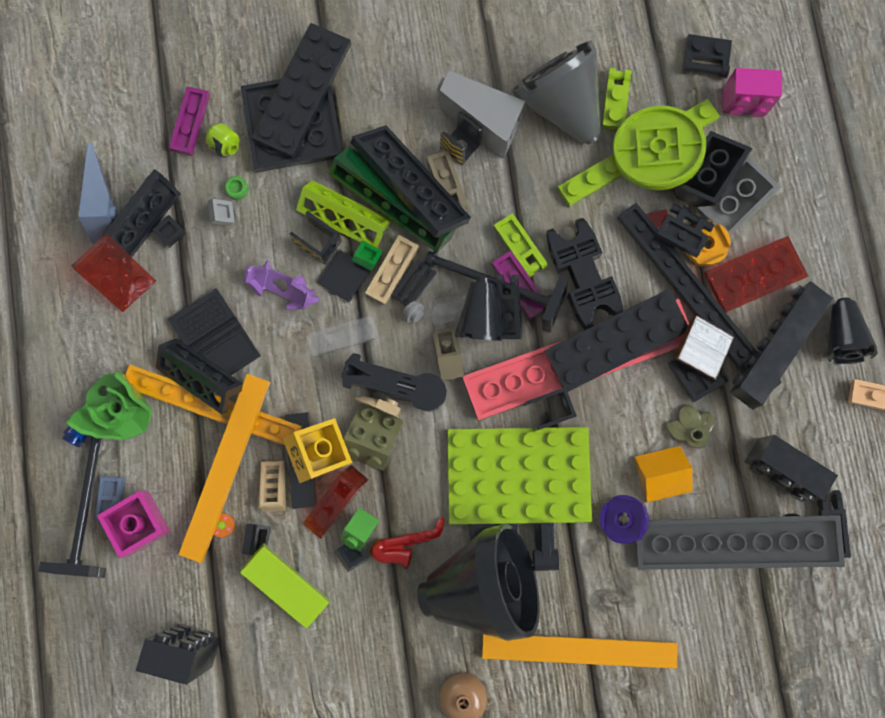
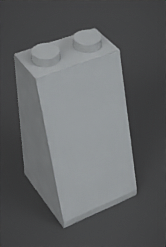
M448 71L446 77L440 79L437 88L440 91L437 98L440 101V110L456 123L457 114L462 112L482 128L481 142L497 155L505 158L521 122L525 101Z

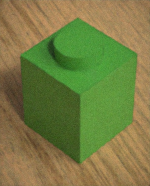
M359 507L343 530L340 539L343 540L347 547L360 552L376 529L379 520Z

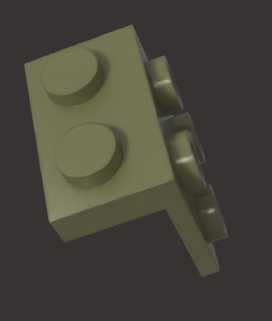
M366 405L359 406L343 439L351 460H357L371 468L384 471L403 421L400 418L397 419Z

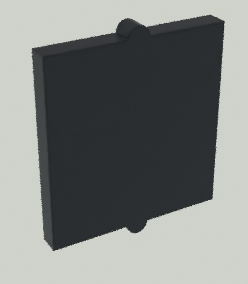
M339 250L318 283L329 289L332 295L337 294L350 303L370 273V270L351 261L353 257Z

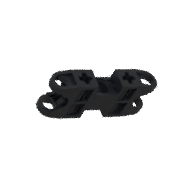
M579 218L575 220L577 229L575 239L565 240L560 234L557 235L553 228L546 231L549 254L557 274L568 270L576 290L570 291L567 299L575 318L585 331L594 326L592 319L594 318L593 312L596 309H603L613 317L623 312V306L613 277L601 280L594 260L599 259L603 252L595 233L584 218Z

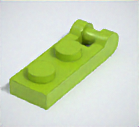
M609 67L602 129L617 130L626 119L632 70L616 71V68ZM622 80V85H616L614 81Z
M513 213L494 224V230L508 250H511L529 277L535 275L534 272L537 270H543L548 266L546 260ZM532 256L535 261L529 265L526 259Z

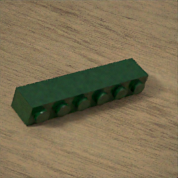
M349 146L334 158L329 172L330 176L434 252L438 253L451 240L456 229L435 238L355 149Z

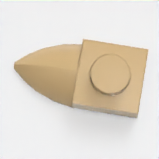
M355 397V400L397 419L402 411L401 408L397 407L398 402L387 397L385 401L371 397Z

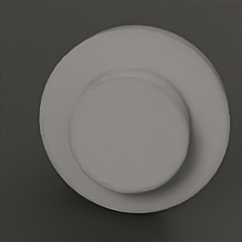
M416 301L411 302L403 311L405 320L408 323L419 321L424 315V306Z

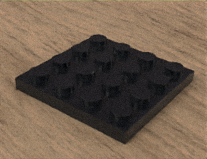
M281 79L241 86L253 167L256 173L330 160L343 152L331 86L294 159L252 140V136Z

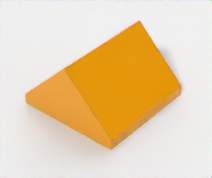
M680 446L634 457L646 503L693 492L692 466Z

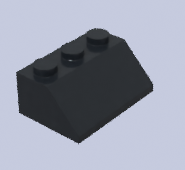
M710 131L706 137V152L700 169L690 180L675 187L676 198L694 207L716 206L748 158L752 148Z

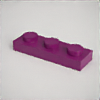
M186 87L170 141V151L193 156L210 98L209 91Z
M511 250L492 262L491 265L497 274L504 275L506 282L510 283L512 275H518L519 287L541 294ZM520 297L521 308L529 320L546 310L543 308L544 305Z

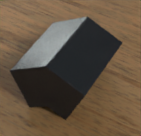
M246 524L242 554L252 556L263 543L268 546L271 527Z

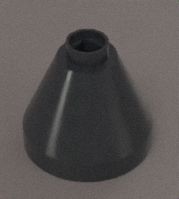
M503 524L484 529L431 572L426 582H422L418 586L417 598L422 613L426 617L434 616L439 622L506 641L532 637L537 630L540 616V600L536 574L523 539L511 525Z

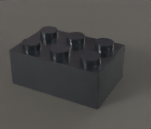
M776 435L758 438L744 461L750 465L749 469L761 476L763 474L770 478V483L778 488L783 489L784 487L791 491L790 495L801 502L824 500L838 477L837 474Z

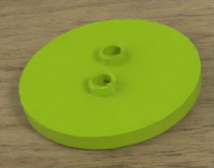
M651 106L631 114L619 126L613 140V159L618 171L632 184L649 190L671 189L687 182L700 169L706 152V137L699 122L686 111L671 106Z

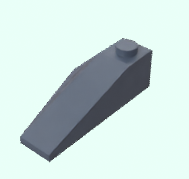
M87 143L78 218L91 243L97 244L103 232L115 220L118 209L113 204L92 143Z

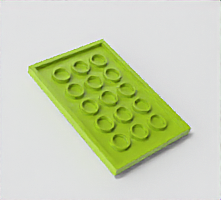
M533 428L448 429L449 524L592 522L589 428H543L535 432Z

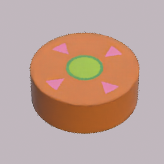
M221 513L213 535L221 538L231 535L235 529L234 518L227 513Z

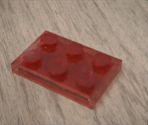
M107 233L71 265L79 275L121 312H124L156 282L154 277Z

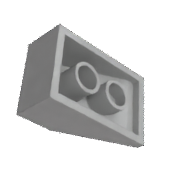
M748 157L716 206L698 208L713 223L722 225L727 230L729 236H731L781 186Z

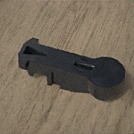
M353 353L345 362L343 372L341 373L344 388L351 390L353 385L364 387L374 393L380 391L385 396L411 402L416 409L426 412L438 410L446 400L447 389L445 383L435 374L409 375L360 361L361 355Z

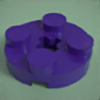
M617 495L604 504L600 512L599 521L602 530L605 531L610 540L616 543L630 544L643 538L649 525V516L646 506L638 499L628 495ZM624 513H627V517L630 518L626 526H622V522L619 521V516H623Z

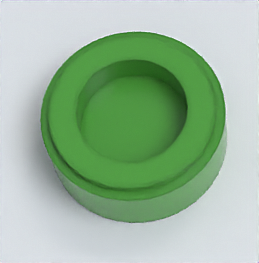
M233 176L225 183V191L231 199L241 200L247 196L249 187L242 177Z

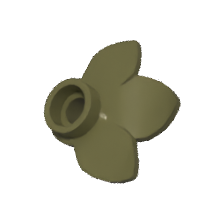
M684 404L679 412V420L669 421L666 423V426L673 438L679 441H686L690 447L699 449L707 445L709 432L714 427V419L709 411L699 414L694 407ZM699 433L701 439H695L693 434Z

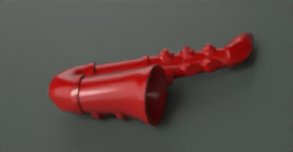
M441 517L437 521L433 530L375 541L370 548L371 557L381 563H395L408 569L412 557V549L405 550L404 547H412L415 543H427L431 539L440 537L444 527V518Z

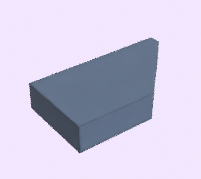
M100 476L94 520H99L97 515L123 500L126 478Z

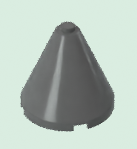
M592 40L583 42L575 46V50L568 53L565 51L522 79L525 86L519 89L518 85H515L511 90L516 98L525 101L524 105L580 143L586 142L587 145L595 142L599 138L598 134L601 132L597 53Z

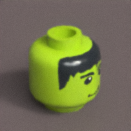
M224 123L214 124L209 127L206 132V144L220 157H228L237 152L240 139L236 132Z

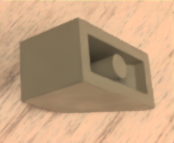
M455 328L432 331L441 379L464 377L461 351L458 339L455 337Z

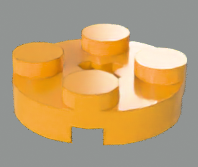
M715 224L711 232L704 229L701 231L709 236L707 241L710 240L712 242L709 246L710 249L703 247L697 258L685 252L688 259L698 267L713 266L721 262L728 254L731 243L730 236L727 230L720 224Z

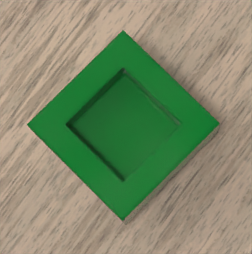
M362 241L351 261L372 271L383 251Z

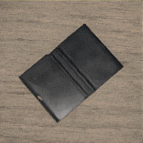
M217 288L168 318L184 344L230 375L235 374L261 357Z

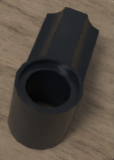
M555 523L534 524V571L559 570Z

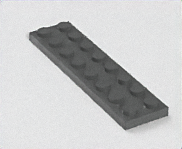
M840 515L649 520L646 533L641 540L637 541L638 570L845 567Z

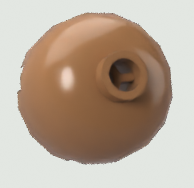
M458 672L443 682L439 691L441 711L447 718H480L487 706V692L484 685L477 676L470 673Z

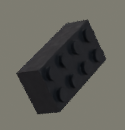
M177 624V626L170 627L160 633H155V635L144 640L136 671L187 685L213 667L221 638L214 637L215 633L211 631L200 630L199 633L191 631V626Z

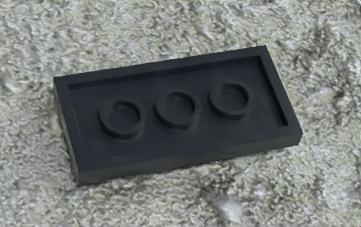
M154 169L146 177L136 193L131 196L122 211L117 214L108 229L103 232L97 244L127 265L151 234L152 229L158 225L181 193L160 172Z

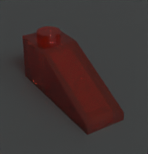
M349 465L337 476L303 522V525L321 539L369 479L354 466Z

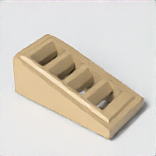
M285 461L261 462L259 509L262 512L286 511ZM267 470H279V473L267 474ZM267 480H278V483H267ZM278 489V493H267V490ZM278 499V502H267V500Z

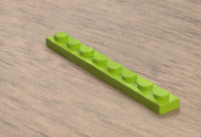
M709 99L686 111L699 122L702 129L717 121L720 117ZM612 154L559 185L557 190L567 206L571 207L622 177L615 165Z

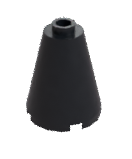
M476 277V282L471 281L455 331V337L494 341L502 340L495 283H490L491 278Z
M847 297L838 299L832 305L827 347L828 361L831 362L832 359H835L836 364H854L864 362V357L869 355L871 359L878 354L877 346L857 302Z

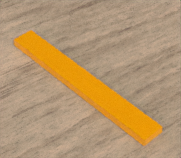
M129 364L125 373L128 380L139 393L224 424H228L236 403L229 400L227 412L221 415L172 379ZM215 395L216 400L220 403L221 397ZM260 411L251 434L285 446L283 438L301 430L302 426Z
M246 374L242 391L238 395L178 555L203 563L269 388V381Z
M483 634L482 659L677 669V643L541 635L506 641Z

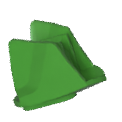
M117 370L115 373L103 375L89 389L85 405L75 412L66 424L80 434L90 435L94 438L125 440L136 437L147 430L152 416V408L128 380L127 376L120 370ZM105 387H107V389H106V390L108 391V394H107V395H105V394L103 393V389H104Z

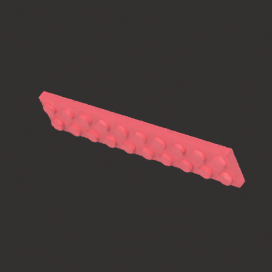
M677 299L676 302H677V304H678V306H679V308H680V310H681V312H682V314H683V316H684V318H685L687 324L689 325V322H688L687 317H686V315H685V313H684V310H683V308H682V305H681V303H680V300ZM684 334L601 376L678 349ZM562 341L462 377L477 420L480 421L523 405L526 401L562 389L544 353V350Z

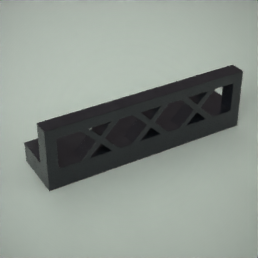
M177 338L158 346L156 369L221 415L227 412L229 398L242 391V382ZM165 358L168 360L171 368L165 365ZM180 369L185 372L188 380L183 377ZM197 381L202 384L205 392L199 388ZM213 392L221 397L220 403L216 400Z

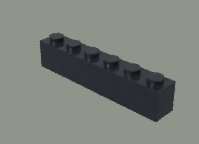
M811 281L803 287L799 285L791 294L793 297L792 301L786 303L780 310L781 317L768 328L769 335L756 346L758 349L757 353L748 358L744 364L746 369L743 373H739L732 382L734 387L730 393L752 410L764 405L833 300L832 296Z

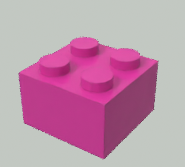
M736 68L723 87L722 113H729L732 116L750 114L753 117L766 116L782 97V71Z
M140 490L97 515L119 558L130 557L171 532L149 491Z

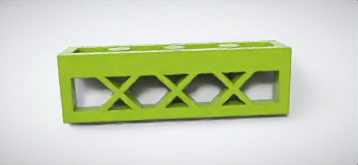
M313 180L302 188L296 211L304 215L309 211L334 230L360 243L364 241L376 248L379 246L383 232L389 228L391 219ZM306 198L314 202L315 210L304 207ZM324 210H332L337 219H328ZM343 220H352L357 229H348ZM370 229L376 232L375 240L368 239L364 230Z

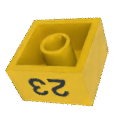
M335 418L293 432L283 438L299 483L352 463Z

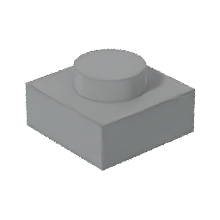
M218 199L208 201L211 224L230 226L235 223L232 201Z

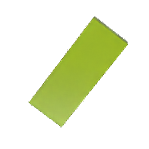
M264 543L240 569V573L306 629L330 603L329 598Z

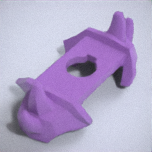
M269 260L263 266H247L245 268L244 282L259 297L262 296L263 289H267L291 300L292 303L285 305L286 309L305 310L307 306L313 305L320 300L319 297H314L315 290H309L307 282L301 275L293 279L269 268ZM277 279L284 280L287 283V289H279L274 281Z

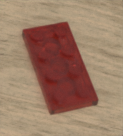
M789 236L704 272L718 304L726 313L809 277Z

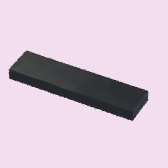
M309 412L285 415L286 421L302 426V429L311 427ZM288 454L292 509L317 507L315 478L299 483Z

